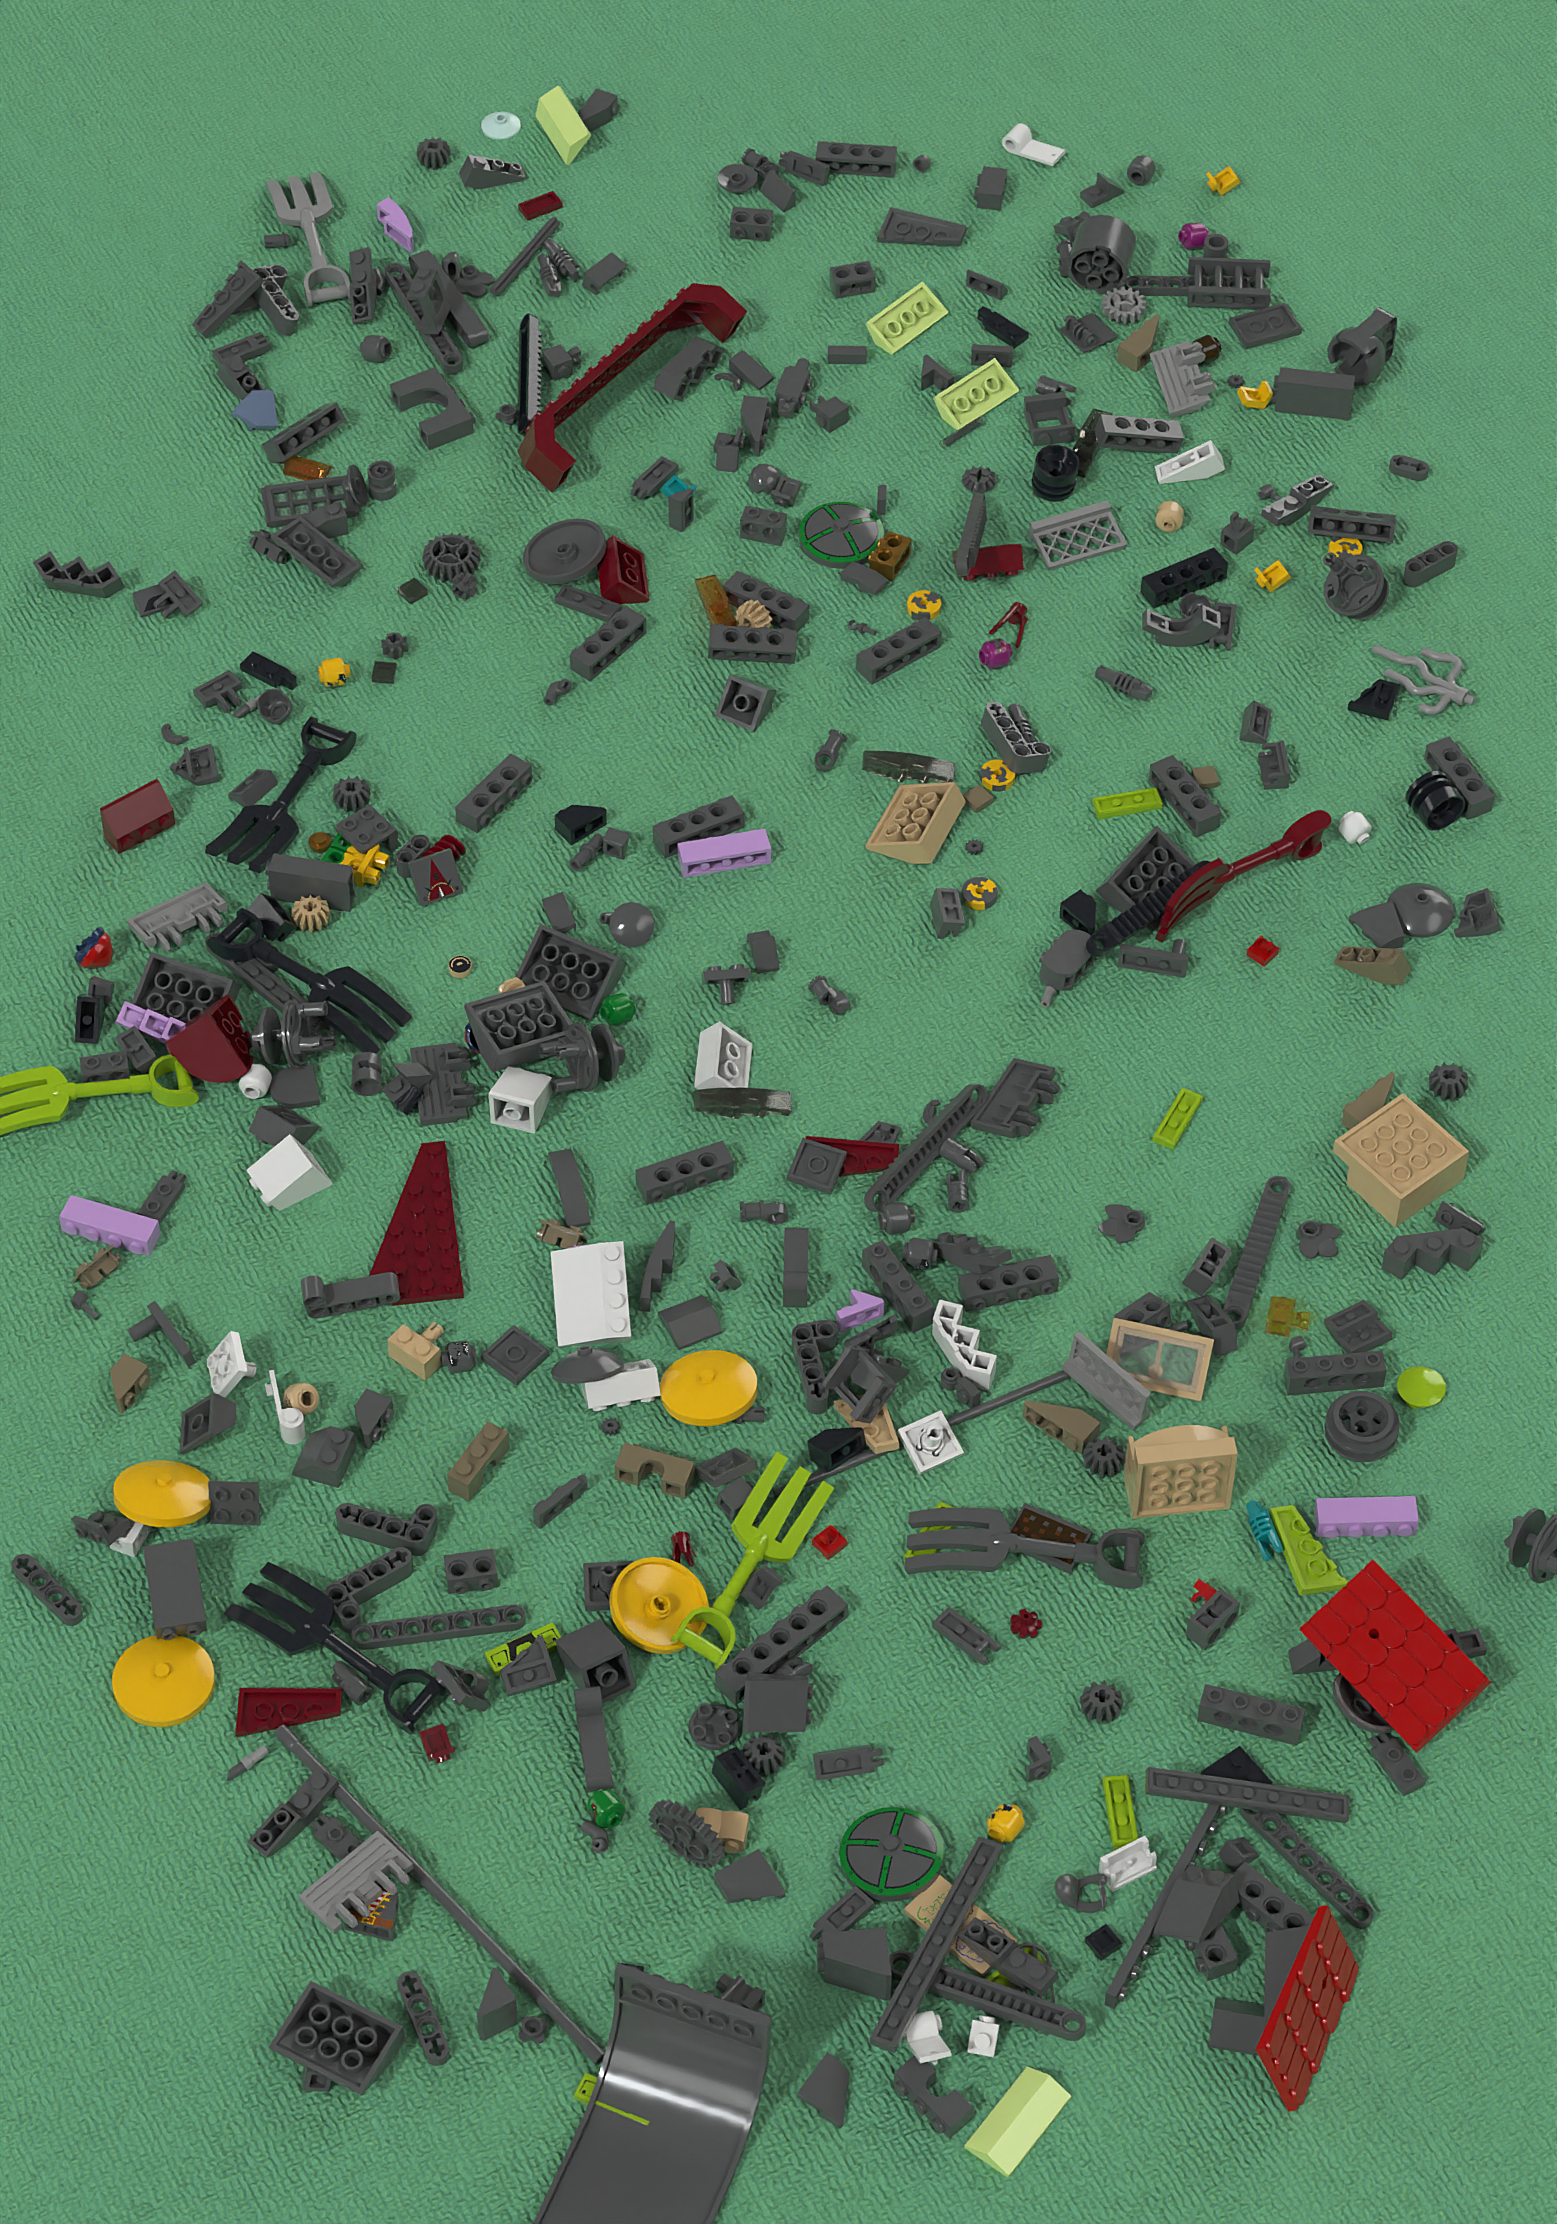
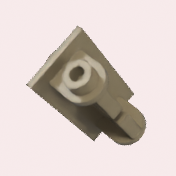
M548 1218V1221L539 1220L543 1229H538L536 1237L541 1242L556 1246L558 1239L561 1238L560 1248L567 1249L584 1245L581 1242L582 1240L588 1241L583 1230L578 1227L570 1226L566 1228L561 1226L562 1223L550 1218Z
M111 1245L107 1250L104 1247L101 1248L93 1256L94 1260L92 1262L81 1264L75 1270L77 1274L73 1282L75 1283L80 1279V1286L84 1290L91 1289L104 1278L98 1272L99 1270L107 1276L119 1267V1263L122 1260L118 1254L113 1255L111 1253L114 1246Z

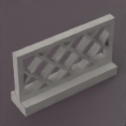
M1108 500L1032 522L1028 532L1030 541H1034L1049 571L1127 547V543L1110 512L1111 506ZM1108 520L1110 527L1107 529L1099 526L1098 523ZM1086 526L1092 530L1088 535L1078 531L1079 528ZM1095 530L1106 534L1103 540L1092 536ZM1067 532L1073 535L1069 541L1059 537L1060 533ZM1075 536L1086 540L1084 546L1073 542ZM1108 536L1117 538L1119 543L1111 544L1106 542ZM1049 538L1053 542L1051 546L1043 544L1040 539ZM1089 541L1100 545L1099 549L1092 550L1087 548ZM1056 542L1067 545L1064 552L1053 548ZM1070 547L1081 551L1080 554L1076 556L1068 554L1067 552ZM1053 553L1061 556V559L1051 562L1049 555Z
M1078 1331L1073 1337L1069 1359L1063 1364L1062 1370L1134 1431L1150 1417L1151 1411L1148 1409L1151 1393Z

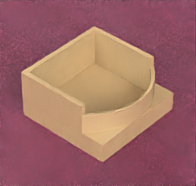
M1404 1093L1334 1141L1333 1153L1348 1165L1346 1184L1395 1228L1464 1180L1469 1151Z
M1200 1425L1169 1427L1145 1435L1135 1442L1133 1436H1128L1124 1482L1132 1519L1230 1509L1238 1453L1234 1437H1229L1227 1426H1222L1221 1430Z

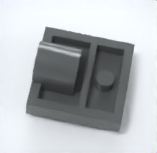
M440 1660L431 1667L437 1674L436 1680L443 1687L448 1688L451 1692L450 1698L457 1705L460 1706L462 1704L471 1710L477 1709L483 1712L491 1706L484 1696L489 1687V1680L484 1674L472 1670H464Z

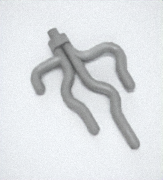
M1379 645L1373 646V652L1398 664L1418 667L1423 679L1433 685L1426 687L1415 686L1409 678L1391 669L1384 671L1385 677L1401 683L1407 691L1414 695L1438 694L1443 696L1435 706H1429L1424 703L1420 704L1418 708L1421 712L1429 715L1439 714L1451 700L1461 706H1464L1466 703L1474 705L1476 698L1470 695V690L1459 687L1455 683V679L1463 668L1462 661L1456 655L1438 653L1428 648L1421 650V654L1429 659L1438 662H1450L1454 665L1445 681L1432 675L1426 663L1420 658L1402 656Z

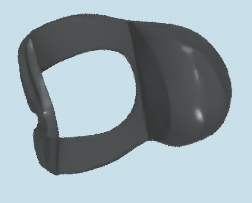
M1064 1874L1057 1878L1054 1886L1055 1893L1063 1904L1084 1913L1099 1912L1106 1906L1107 1896L1104 1885L1107 1883V1876L1105 1874L1090 1875L1080 1880L1071 1874ZM1098 1883L1101 1900L1092 1903L1081 1902L1079 1899L1080 1890L1087 1884Z

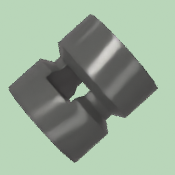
M388 461L373 462L367 470L369 493L376 500H389L397 492L395 468Z
M362 1052L353 1057L351 1089L354 1093L362 1096H372L380 1092L382 1059L379 1055L371 1052Z

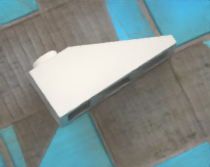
M1212 440L1155 466L1158 482L1163 484L1206 479L1225 470L1221 453Z

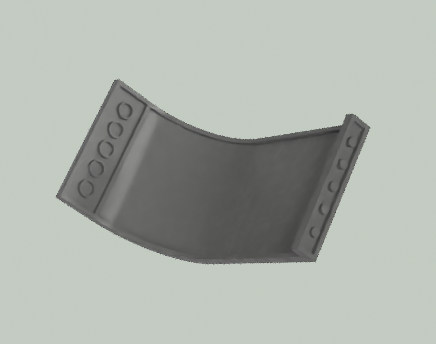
M618 1963L614 1977L613 2019L600 2072L582 2120L533 2224H714L740 2163L759 2106L769 2063L772 2017L767 2016L762 2011L744 2008L736 2002H727L716 1998L711 1993L696 1991L686 1984H677L665 1980L660 1975L648 1974L640 1971L635 1966H626ZM597 2100L650 2122L648 2125H645L598 2106L595 2102Z

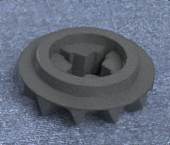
M982 465L979 468L972 466L971 470H965V474L962 477L963 485L973 492H987L996 484L995 472H991L990 468L983 469ZM978 476H981L982 478H981V480L978 482L977 477H978Z

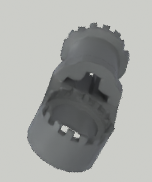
M751 148L744 152L745 155L743 154L742 163L752 166L756 172L761 174L763 181L767 176L765 172L770 170L779 176L778 166L769 161L766 156L757 154Z
M1061 240V243L1056 245V250L1060 254L1059 271L1061 277L1069 276L1067 272L1068 259L1073 242L1069 240L1062 242Z
M830 729L825 745H822L819 752L815 755L814 764L820 772H828L832 769L839 756L838 751L841 745L848 739L841 732L839 734V731L836 732V730ZM828 756L831 760L830 764L821 766L818 763L819 757Z
M818 975V977H815V980L812 979L813 982L811 981L808 984V989L817 995L819 1003L821 1005L829 1004L835 1014L839 1015L850 1010V1003L846 995L841 991L837 992L834 988H831L827 984L825 976Z
M759 1200V1202L755 1203L740 1201L741 1222L749 1219H761V1221L767 1220L769 1224L779 1225L785 1223L788 1219L787 1207L784 1203L764 1204V1200Z

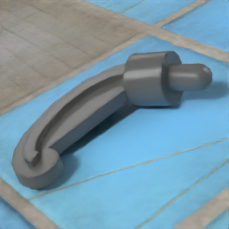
M718 373L715 375L716 380L722 378L733 382L735 391L741 387V378L732 373Z
M169 723L164 724L161 728L163 738L170 744H183V741L189 740L187 736H174L169 730L171 728Z
M932 1100L926 1105L923 1112V1119L926 1124L933 1121L934 1108L940 1104L939 1100Z

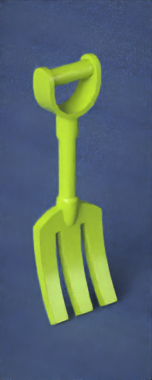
M171 1054L162 1056L154 1061L150 1067L149 1074L129 1076V1078L78 1084L67 1082L64 1075L53 1065L38 1067L0 1077V1094L26 1088L0 1097V1115L29 1108L0 1118V1135L33 1125L60 1121L66 1114L70 1101H75L77 1098L121 1093H151L152 1097L159 1104L167 1107H186L196 1104L199 1096L197 1091L193 1089L191 1073L182 1067ZM176 1071L179 1090L166 1089L161 1087L156 1081L164 1073Z
M777 1451L731 1524L735 1536L746 1548L743 1559L723 1593L717 1597L712 1607H700L691 1611L671 1639L674 1643L677 1640L715 1663L714 1668L716 1670L724 1663L733 1648L736 1637L735 1629L729 1616L735 1608V1602L755 1567L763 1559L777 1563L790 1562L834 1490L833 1486L822 1481L781 1543L776 1541L775 1539L811 1475V1472L799 1466L758 1528L754 1527L752 1524L788 1460L787 1457ZM693 1622H705L712 1625L719 1631L723 1639V1650L686 1626Z

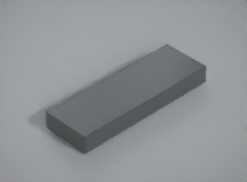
M566 584L563 585L555 597L556 604L608 622L617 612L622 610L621 604Z

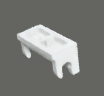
M127 1517L131 1527L110 1545V1549L135 1558L153 1526L135 1522Z
M1146 1836L1100 1858L1099 1873L1107 1876L1106 1884L1112 1892L1157 1870L1155 1851L1150 1853L1148 1848L1149 1841Z

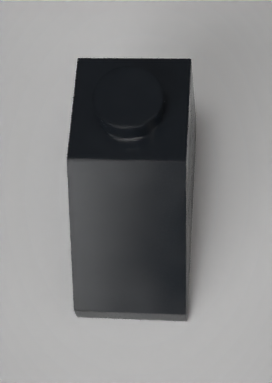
M571 805L554 815L555 830L570 845L577 843L607 825L606 809L604 807Z
M1080 889L1061 902L1060 918L1074 930H1081L1089 935L1095 932L1096 902L1090 895H1087Z
M81 994L77 996L75 1042L99 1043L104 1022L106 995Z
M861 1427L825 1429L807 1441L810 1460L828 1472H831L867 1449L864 1430Z

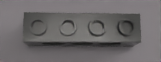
M818 141L816 160L830 165L829 173L895 178L897 147Z
M337 402L326 403L263 443L262 447L271 463L283 462L345 422L346 419Z
M1101 414L1094 429L1099 447L1178 453L1184 440L1180 423L1175 420Z
M1311 506L1308 533L1393 543L1396 515Z
M736 571L723 585L724 602L739 608L746 601L758 600L761 605H765L766 610L770 611L769 616L773 619L771 624L780 629L788 628L790 630H797L798 633L809 620V605L804 601L798 600L740 571Z
M628 606L624 607L606 624H603L597 632L589 636L583 644L571 652L570 669L588 681H592L647 633L646 617Z
M926 617L913 622L910 626L895 632L892 636L857 654L856 670L873 685L940 648L941 631Z
M724 624L710 625L708 658L794 664L797 630H790L788 628L769 629L768 627L752 628L744 625L737 627Z
M1450 736L1427 744L1424 760L1432 771L1443 772L1452 786L1464 798L1465 808L1463 813L1469 820L1491 812L1494 794L1484 784L1481 775L1477 774L1473 769L1470 760L1466 759L1462 754L1459 745L1455 744Z
M510 753L455 807L456 822L475 833L487 827L490 821L497 814H500L511 800L516 799L521 790L531 784L533 779L532 765Z
M1171 755L1150 764V782L1157 787L1161 795L1197 837L1220 827L1222 813L1219 806L1209 799L1207 792L1198 786L1195 778L1187 773L1180 761L1178 762Z
M733 795L721 798L713 803L700 806L695 810L654 825L653 842L663 857L668 858L678 854L677 843L724 836L745 828V813Z
M722 1140L635 1170L636 1185L646 1205L654 1202L657 1203L666 1198L681 1195L686 1191L698 1187L701 1188L707 1184L733 1176L734 1161Z
M881 1240L863 1249V1269L912 1333L933 1324L934 1305L886 1243Z
M1051 1255L998 1266L982 1274L970 1272L958 1276V1291L966 1312L981 1310L994 1305H1004L1007 1302L1016 1300H1027L1034 1296L1049 1295L1057 1292L1059 1285V1275Z
M1381 1350L1286 1359L1283 1376L1287 1395L1289 1396L1384 1387L1387 1369Z
M1205 1684L1197 1721L1297 1746L1303 1725L1305 1708Z
M1244 1862L1233 1873L1236 1876L1240 1900L1236 1906L1243 1910L1251 1921L1257 1922L1264 1927L1266 1932L1288 1929L1287 1927L1296 1928L1311 1925L1314 1916L1248 1863ZM1248 1894H1254L1257 1897L1251 1898L1248 1896ZM1273 1910L1276 1911L1277 1914H1271L1268 1911Z

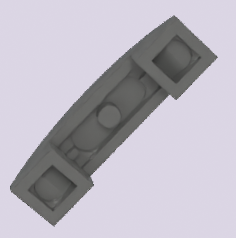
M571 1148L548 1152L567 1228L570 1226L582 1227L591 1225L582 1181Z

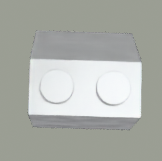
M508 1066L489 1092L491 1123L535 1134L553 1092L551 1087L552 1077Z
M290 1134L246 1170L251 1176L249 1180L251 1185L257 1191L261 1190L263 1193L260 1197L268 1207L273 1205L279 1211L333 1184L311 1152Z

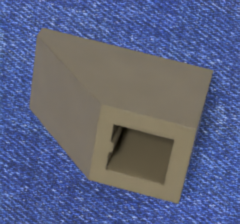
M125 1353L110 1370L117 1409L121 1414L134 1404L137 1395L148 1387L151 1380L148 1365Z

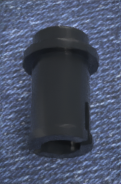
M411 1085V1088L401 1102H397L398 1106L396 1108L408 1116L410 1112H414L412 1109L421 1096L424 1095V1092Z

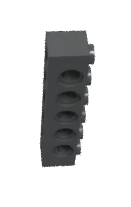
M828 1585L822 1590L815 1591L803 1605H797L789 1616L778 1620L766 1634H760L752 1645L746 1649H741L729 1663L722 1664L715 1673V1687L736 1706L744 1700L747 1673L772 1674L796 1656H800L848 1618V1604ZM782 1642V1643H785V1644L778 1645V1644H776V1643Z

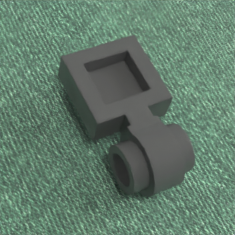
M951 1367L946 1368L941 1373V1385L949 1391L956 1389V1396L962 1404H966L969 1408L980 1405V1391L965 1376L961 1378L960 1373Z

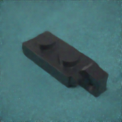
M984 306L978 309L977 319L985 326L984 330L1009 346L1016 348L1029 338V332L999 313H992L990 309Z
M254 651L240 664L241 671L274 688L282 685L293 690L298 685L297 676L293 675L290 670Z

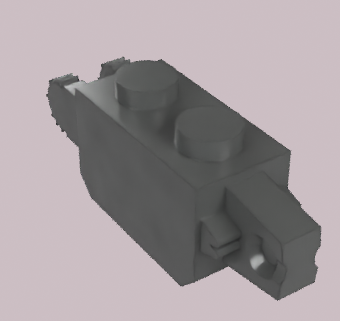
M800 358L796 362L795 367H785L776 388L778 416L790 418L793 412H799L801 405H805L807 391H811L813 379H810V370H808L809 360Z

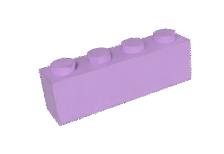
M766 829L677 843L678 861L683 878L771 863V846Z
M73 1195L69 1197L59 1216L61 1229L67 1234L82 1236L90 1241H99L110 1246L113 1245L114 1248L126 1249L134 1254L150 1256L161 1235L158 1220Z
M1416 1496L1316 1498L1314 1517L1317 1537L1334 1538L1350 1536L1357 1538L1360 1536L1384 1537L1386 1535L1406 1537L1416 1535L1419 1519Z

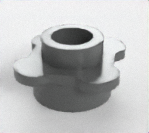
M512 404L502 405L500 412L496 413V419L503 420L506 424H513L514 420L518 418V410Z
M536 2016L524 2017L521 2021L522 2031L518 2033L519 2039L521 2041L531 2040L536 2044L542 2043L545 2039L543 2035L544 2029L548 2026L547 2021Z

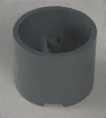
M1095 215L1082 221L1077 228L1068 259L1067 272L1073 283L1081 289L1087 288L1098 291V294H1107V291L1113 292V288L1120 289L1127 278L1136 246V237L1133 230L1124 221L1108 215Z

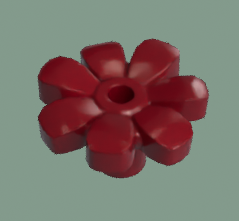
M1026 1609L1019 1610V1616H1011L1010 1622L1012 1625L1010 1630L1013 1634L1019 1633V1637L1023 1639L1027 1637V1634L1031 1638L1038 1636L1037 1629L1042 1628V1621L1038 1620L1036 1612L1029 1613Z

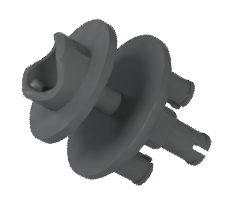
M1332 552L1327 554L1329 558L1324 556L1323 563L1331 570L1324 584V597L1326 603L1334 612L1353 619L1363 620L1374 616L1382 609L1389 595V584L1377 561L1367 555L1360 554L1344 559L1336 557Z
M290 999L284 1005L281 1023L276 1010L273 1007H265L261 1013L260 1021L256 1023L257 1027L251 1033L252 1047L256 1052L263 1053L264 1059L269 1065H276L281 1058L283 1044L285 1057L293 1069H300V1066L305 1064L309 1054H316L318 1051H335L336 1038L334 1036H312L307 1021L308 1017L327 1015V1003H298L297 1000Z
M573 1023L569 1026L565 1037L558 1038V1041L539 1044L538 1052L541 1058L557 1055V1060L565 1059L570 1074L568 1077L551 1081L554 1093L581 1089L584 1092L592 1091L597 1085L598 1076L606 1082L615 1080L619 1066L623 1065L626 1054L625 1048L615 1040L616 1037L606 1025H595L590 1034L582 1023Z
M1539 1508L1529 1510L1523 1517H1515L1513 1519V1530L1509 1537L1504 1540L1505 1546L1509 1548V1562L1518 1568L1529 1562L1528 1574L1530 1579L1535 1583H1543L1557 1574V1513L1547 1522L1545 1512Z

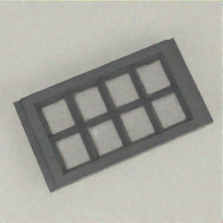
M347 475L267 485L261 488L267 527L286 526L301 516L303 518L321 506L341 502L347 518L360 515L358 504L351 494L348 495L345 491L344 483L347 482Z

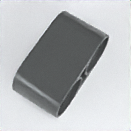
M422 834L413 836L396 853V866L399 876L403 878L411 877L407 862L419 859L425 852L429 851L431 847L427 836Z

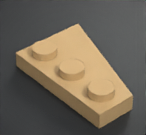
M843 1399L834 1401V1408L852 1428L861 1427L864 1430L866 1444L875 1454L899 1449V1441L886 1403L870 1424L855 1421L850 1415L853 1410Z

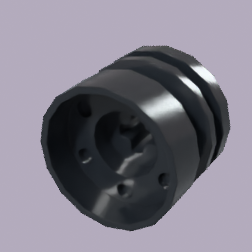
M1049 445L1037 453L1031 480L1032 489L1037 496L1047 501L1058 502L1068 499L1073 494L1079 469V459L1075 452L1066 446Z
M1431 771L1422 775L1412 783L1406 792L1405 800L1407 804L1418 814L1419 819L1426 828L1432 831L1443 829L1455 822L1465 808L1464 798L1452 786L1445 774L1440 771Z

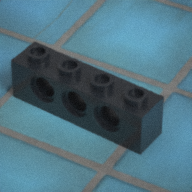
M1213 547L1142 577L1140 592L1153 608H1157L1190 592L1202 590L1209 585L1226 579L1228 563L1216 548Z

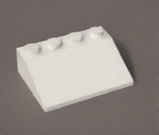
M623 1241L597 1243L552 1251L551 1263L558 1347L631 1342Z

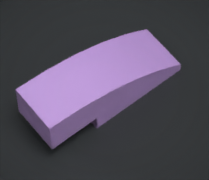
M390 197L377 204V217L384 224L385 234L408 252H414L411 226L402 209Z

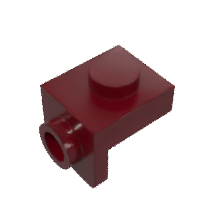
M443 1723L418 1732L428 1762L435 1760L436 1764L451 1759L450 1754L454 1753L455 1749L454 1746H451Z

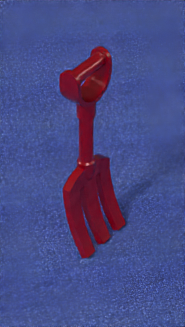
M1324 810L1313 811L1293 823L1286 830L1282 839L1271 843L1270 846L1231 864H1225L1221 858H1217L1201 867L1188 877L1171 896L1166 904L1165 914L1160 922L1161 927L1155 939L1163 943L1169 932L1184 916L1212 899L1225 883L1234 880L1236 876L1290 854L1296 860H1304L1317 855L1322 848L1320 840L1323 832L1331 824L1330 814Z

